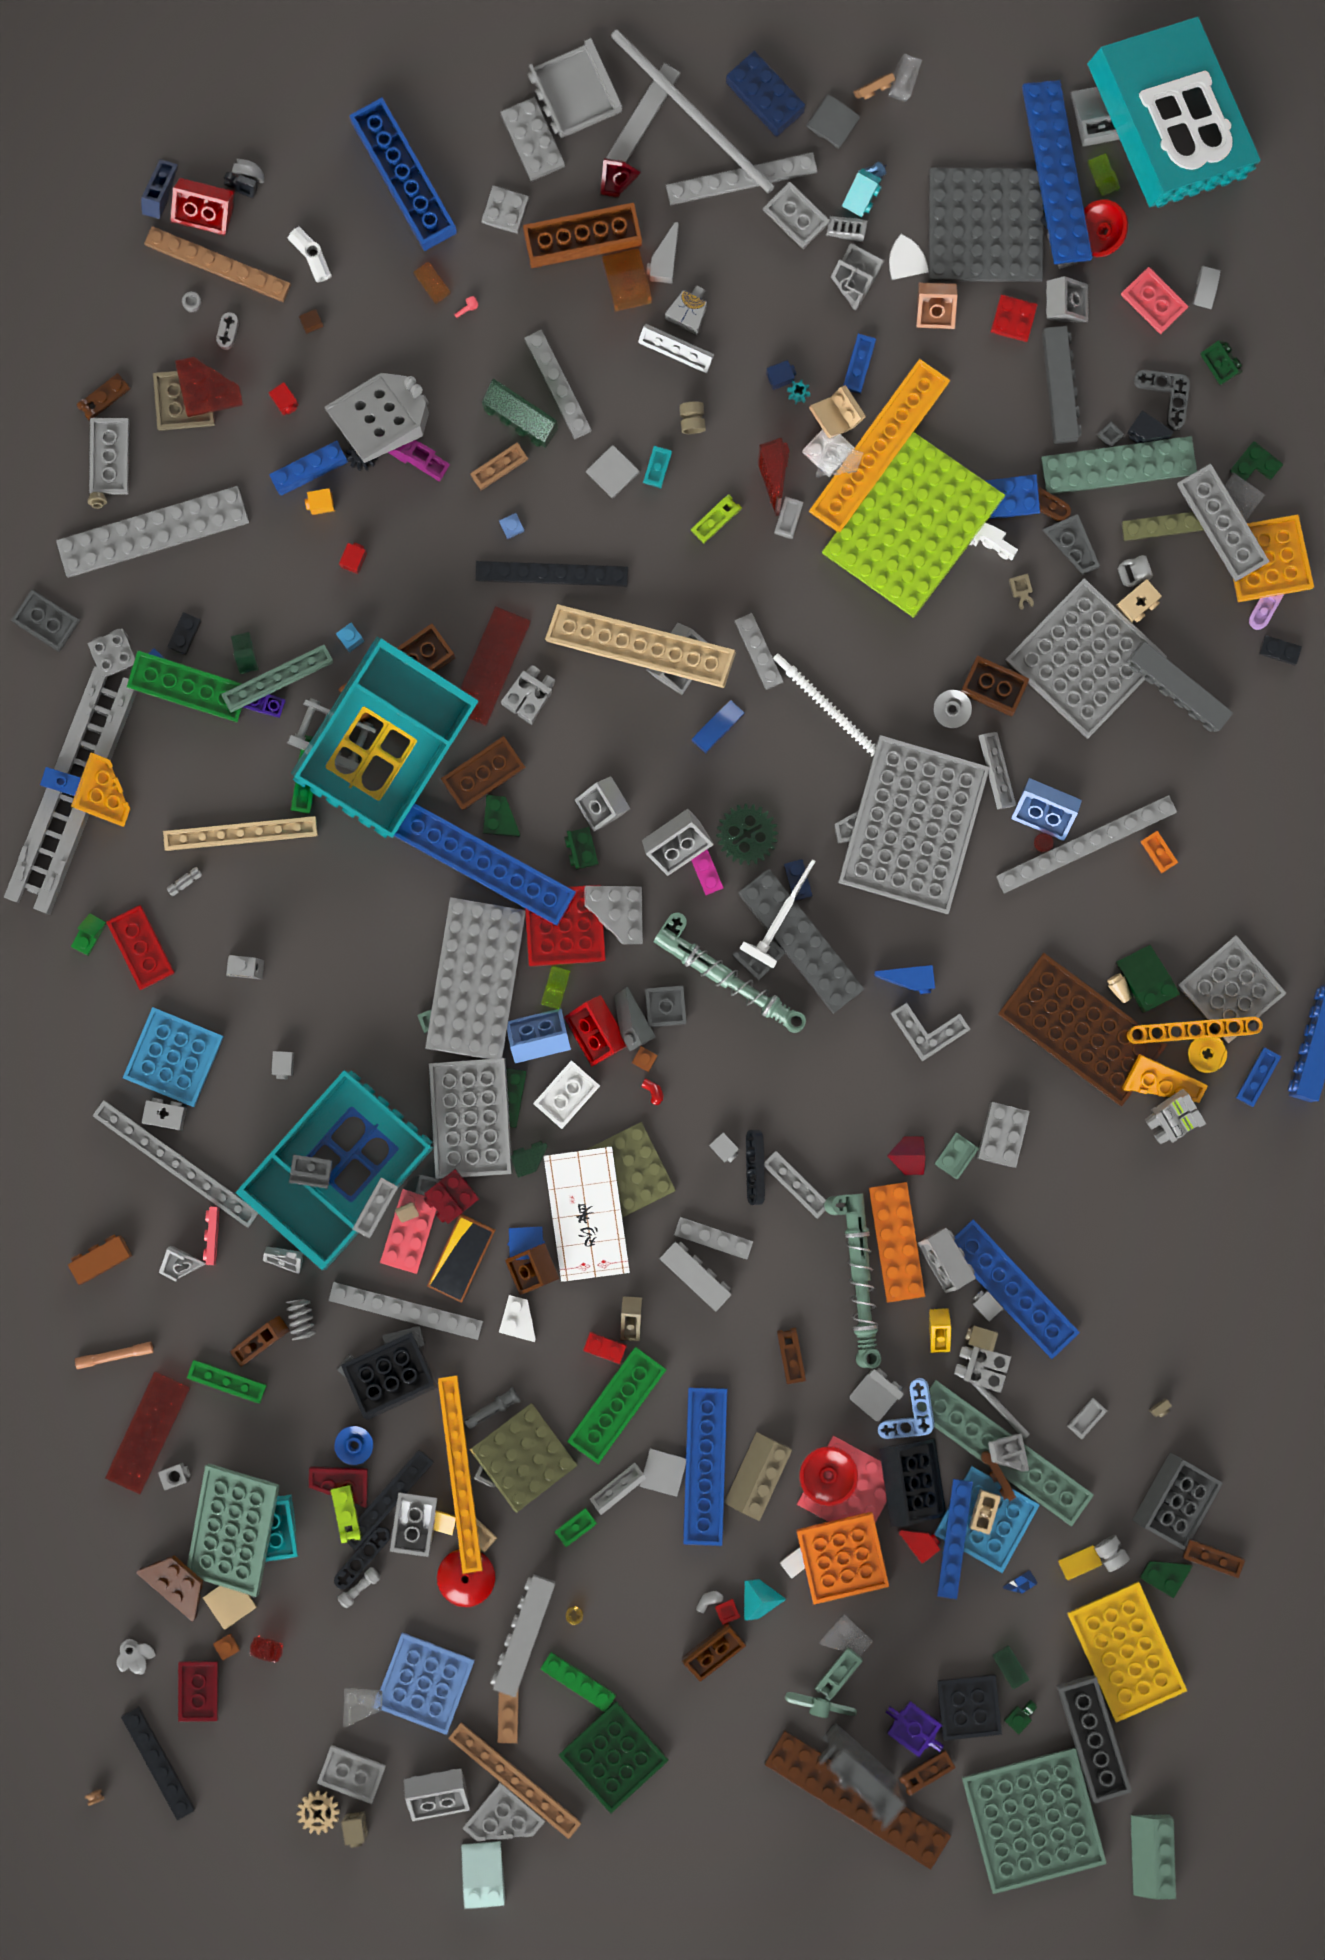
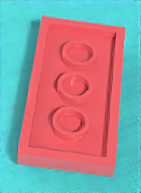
M402 1189L397 1208L413 1202L416 1205L419 1216L406 1222H401L395 1212L380 1263L418 1274L437 1212L434 1206L430 1208L424 1200L426 1196Z

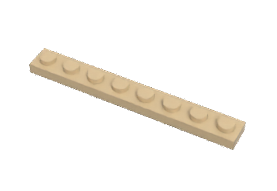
M316 816L170 830L163 831L165 851L314 837L318 836Z

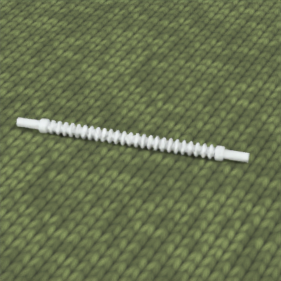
M777 653L773 659L786 671V675L789 678L792 677V681L796 680V684H800V688H804V692H808V696H812V700L815 699L816 704L820 703V707H824V711L827 710L828 715L831 714V718H835V722H839V726H843V730L848 731L847 734L851 733V738L855 737V741H859V745H863V749L866 748L867 753L870 752L872 757L876 744H871L872 740H867L868 736L864 737V733H860V729H856V725H852V721L849 722L848 717H844V713L840 714V710H836V706L833 707V703H829V699H825V695H821V691H817V687H813V683L809 684V680H805V676H801V672L798 673V669L794 665L791 666Z

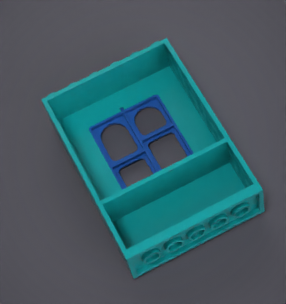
M344 1070L235 1192L321 1270H326L358 1235L359 1232L353 1230V1227L380 1179L383 1178L399 1188L434 1149L431 1145L433 1142L426 1135L420 1136L417 1133L419 1129L409 1121L407 1123L402 1120L404 1116L398 1110H391L388 1107L390 1103L382 1096L377 1098L374 1095L375 1090L366 1083L364 1085L360 1083L361 1078L351 1070L349 1072ZM358 1117L365 1124V1133L353 1148L346 1152L332 1140L331 1136L347 1118ZM376 1137L384 1139L389 1146V1153L380 1165L373 1164L361 1152L367 1142ZM323 1145H327L341 1159L331 1171L328 1189L289 1183L293 1155L313 1157ZM353 1159H357L370 1170L371 1175L352 1196H349L334 1181Z

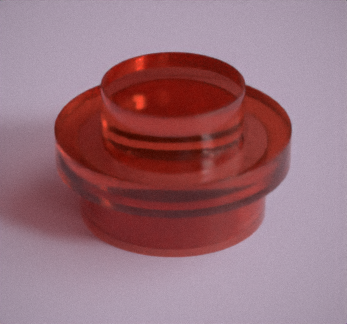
M1041 833L1036 836L1034 846L1039 852H1048L1053 847V839L1050 835Z

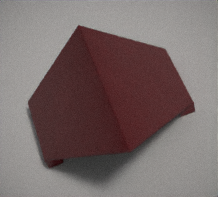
M604 158L600 195L619 197L642 172L624 161Z
M904 1136L887 1155L904 1175H924V1136Z

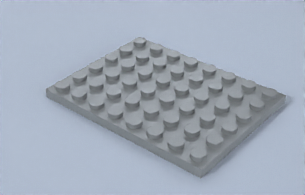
M879 735L838 883L948 915L990 767Z

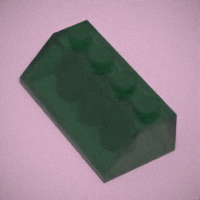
M495 379L491 381L482 400L483 410L491 416L496 415L499 417V421L506 426L511 425L516 428L515 432L522 437L526 435L531 438L530 441L537 447L543 446L546 448L558 431L557 420Z

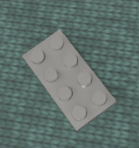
M535 97L500 112L530 181L565 167V163Z
M90 418V494L101 492L104 495H129L128 418Z

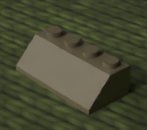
M756 1432L724 1503L760 1521L792 1452V1448Z

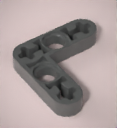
M1150 370L1138 371L1134 377L1136 387L1146 390L1170 392L1167 425L1174 431L1181 429L1186 419L1190 386L1188 377L1182 374ZM1144 375L1145 379L1151 380L1152 376H1154L1153 385H1150L1151 381L1148 380L1143 384L1138 378ZM1164 377L1167 384L1162 387L1159 386L1157 378ZM1179 380H1182V383L1185 384L1181 389V393H1177L1179 385L1176 383ZM1181 398L1183 406L1176 407L1173 404V400ZM1176 412H1179L1178 421H1181L1178 425H1174V422L1171 421L1175 418Z

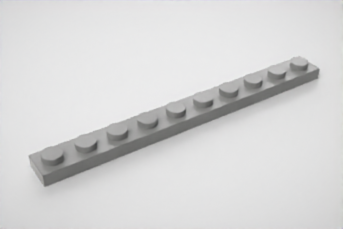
M1168 795L1001 873L996 878L1005 894L1177 813Z
M103 1100L93 1114L94 1118L247 1228L251 1226L258 1216V1213L243 1199L105 1100Z

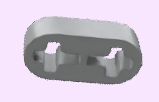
M230 312L222 316L217 333V343L224 350L233 347L239 326L237 316ZM232 318L234 324L231 323L229 329H227L228 325L225 321H229ZM226 333H228L230 342L227 341L226 344H223L221 339H225Z

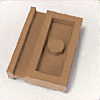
M893 73L886 74L855 90L856 99L864 97L866 100L875 95V90L881 88L883 91L891 87V82L895 80Z

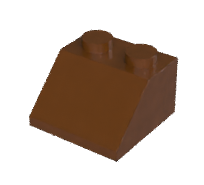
M545 1243L505 1260L519 1295L560 1279ZM527 1254H528V1256H529V1258H530V1259L515 1260V1259H518V1258H520V1257H523V1256H525V1255H527Z

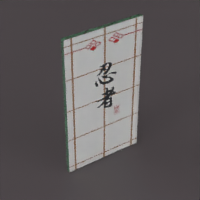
M608 1146L605 1148L554 1155L547 1154L544 1156L561 1282L630 1273L613 1147Z

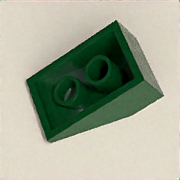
M1151 945L1116 962L1122 975L1125 976L1127 985L1142 1013L1180 995L1171 976Z

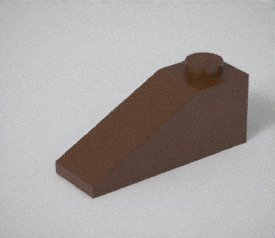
M277 1316L230 1352L240 1367H242L290 1332L282 1318Z

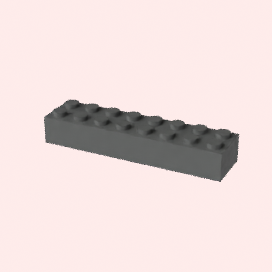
M770 869L766 870L738 894L767 931L785 901L790 897V894ZM794 901L773 939L834 1014L860 994L864 988Z

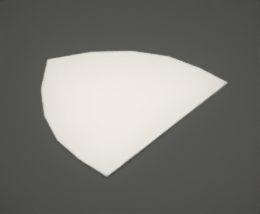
M901 234L894 243L890 254L889 265L892 280L929 272L921 249L911 239Z

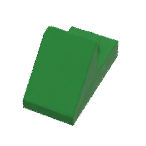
M89 914L78 926L79 932L71 947L89 956L107 923Z

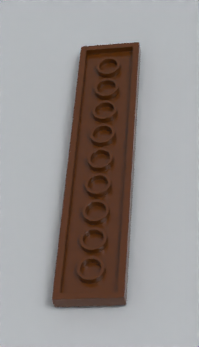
M784 1730L765 1761V1766L928 1869H932L951 1838L949 1833L906 1806L883 1829L884 1816L879 1821L873 1815L874 1811L870 1804L850 1786L845 1790L838 1784L840 1777L829 1768L832 1760L827 1758L821 1764L817 1759L822 1753Z

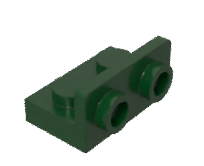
M1218 340L1201 352L1200 355L1218 383L1223 385L1243 371L1241 370L1242 364L1237 357L1234 358L1230 353L1232 351L1230 345L1227 342Z
M590 828L567 831L568 836H565L564 839L566 847H571L572 854L569 855L571 866H575L576 870L599 865Z

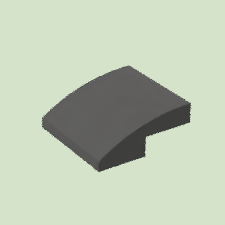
M826 95L806 126L819 137H824L836 148H840L860 116L830 95Z

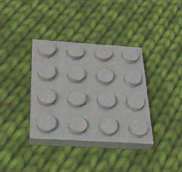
M1236 935L1177 985L1207 1020L1243 1017L1259 1018L1286 994L1284 989ZM1249 1021L1248 1026L1251 1025L1254 1021ZM1231 1022L1229 1024V1030L1235 1033L1237 1031V1025L1234 1022ZM1211 1024L1214 1027V1029L1218 1032L1217 1025ZM1237 1036L1222 1038L1227 1043H1230Z

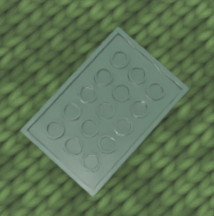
M212 1464L205 1465L187 1567L203 1581L257 1597L261 1588L279 1484Z

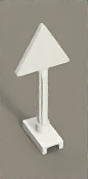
M812 859L764 939L759 942L757 947L743 942L740 947L742 951L774 968L777 961L767 954L770 948L769 944L793 905L795 897L816 862Z

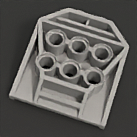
M380 373L325 406L327 413L364 463L423 436L429 415L427 407L429 402L424 394L421 395L423 389L419 384H416L417 381L413 376L407 377Z

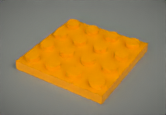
M1299 515L1247 523L1270 562L1242 579L1234 581L1238 602L1314 588Z

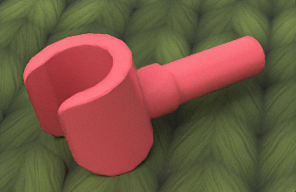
M474 296L466 299L467 306L454 314L456 318L466 311L477 309L478 302Z

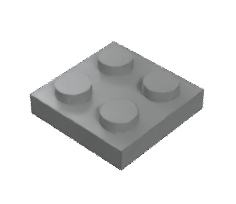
M493 186L482 223L518 234L529 196Z

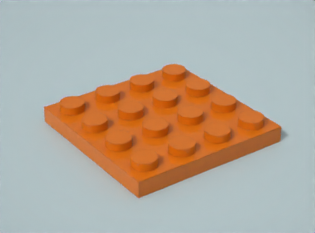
M872 1512L796 1529L813 1604L889 1587Z

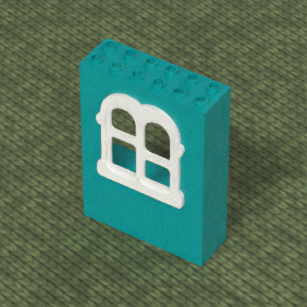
M1199 17L1102 46L1088 62L1087 65L1149 208L1156 205L1157 207H1162L1171 200L1177 202L1187 195L1190 197L1195 196L1202 190L1210 191L1220 184L1221 186L1228 185L1235 179L1241 181L1247 178L1248 173L1255 170V166L1261 161ZM1195 87L1202 89L1212 112V115L1198 120L1192 118L1182 96L1183 91ZM1172 95L1177 101L1181 115L1163 120L1155 101ZM1185 123L1195 143L1194 153L1190 156L1179 154L1172 143L1167 128ZM1216 123L1222 136L1221 144L1217 147H1209L1204 144L1198 132L1199 127Z

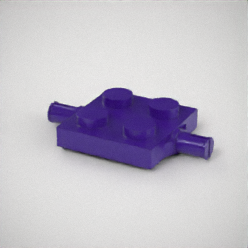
M911 1701L900 1712H897L891 1706L885 1711L894 1719L893 1725L887 1734L918 1757L929 1746H932L938 1752L943 1749L944 1745L935 1740L936 1733L942 1724Z

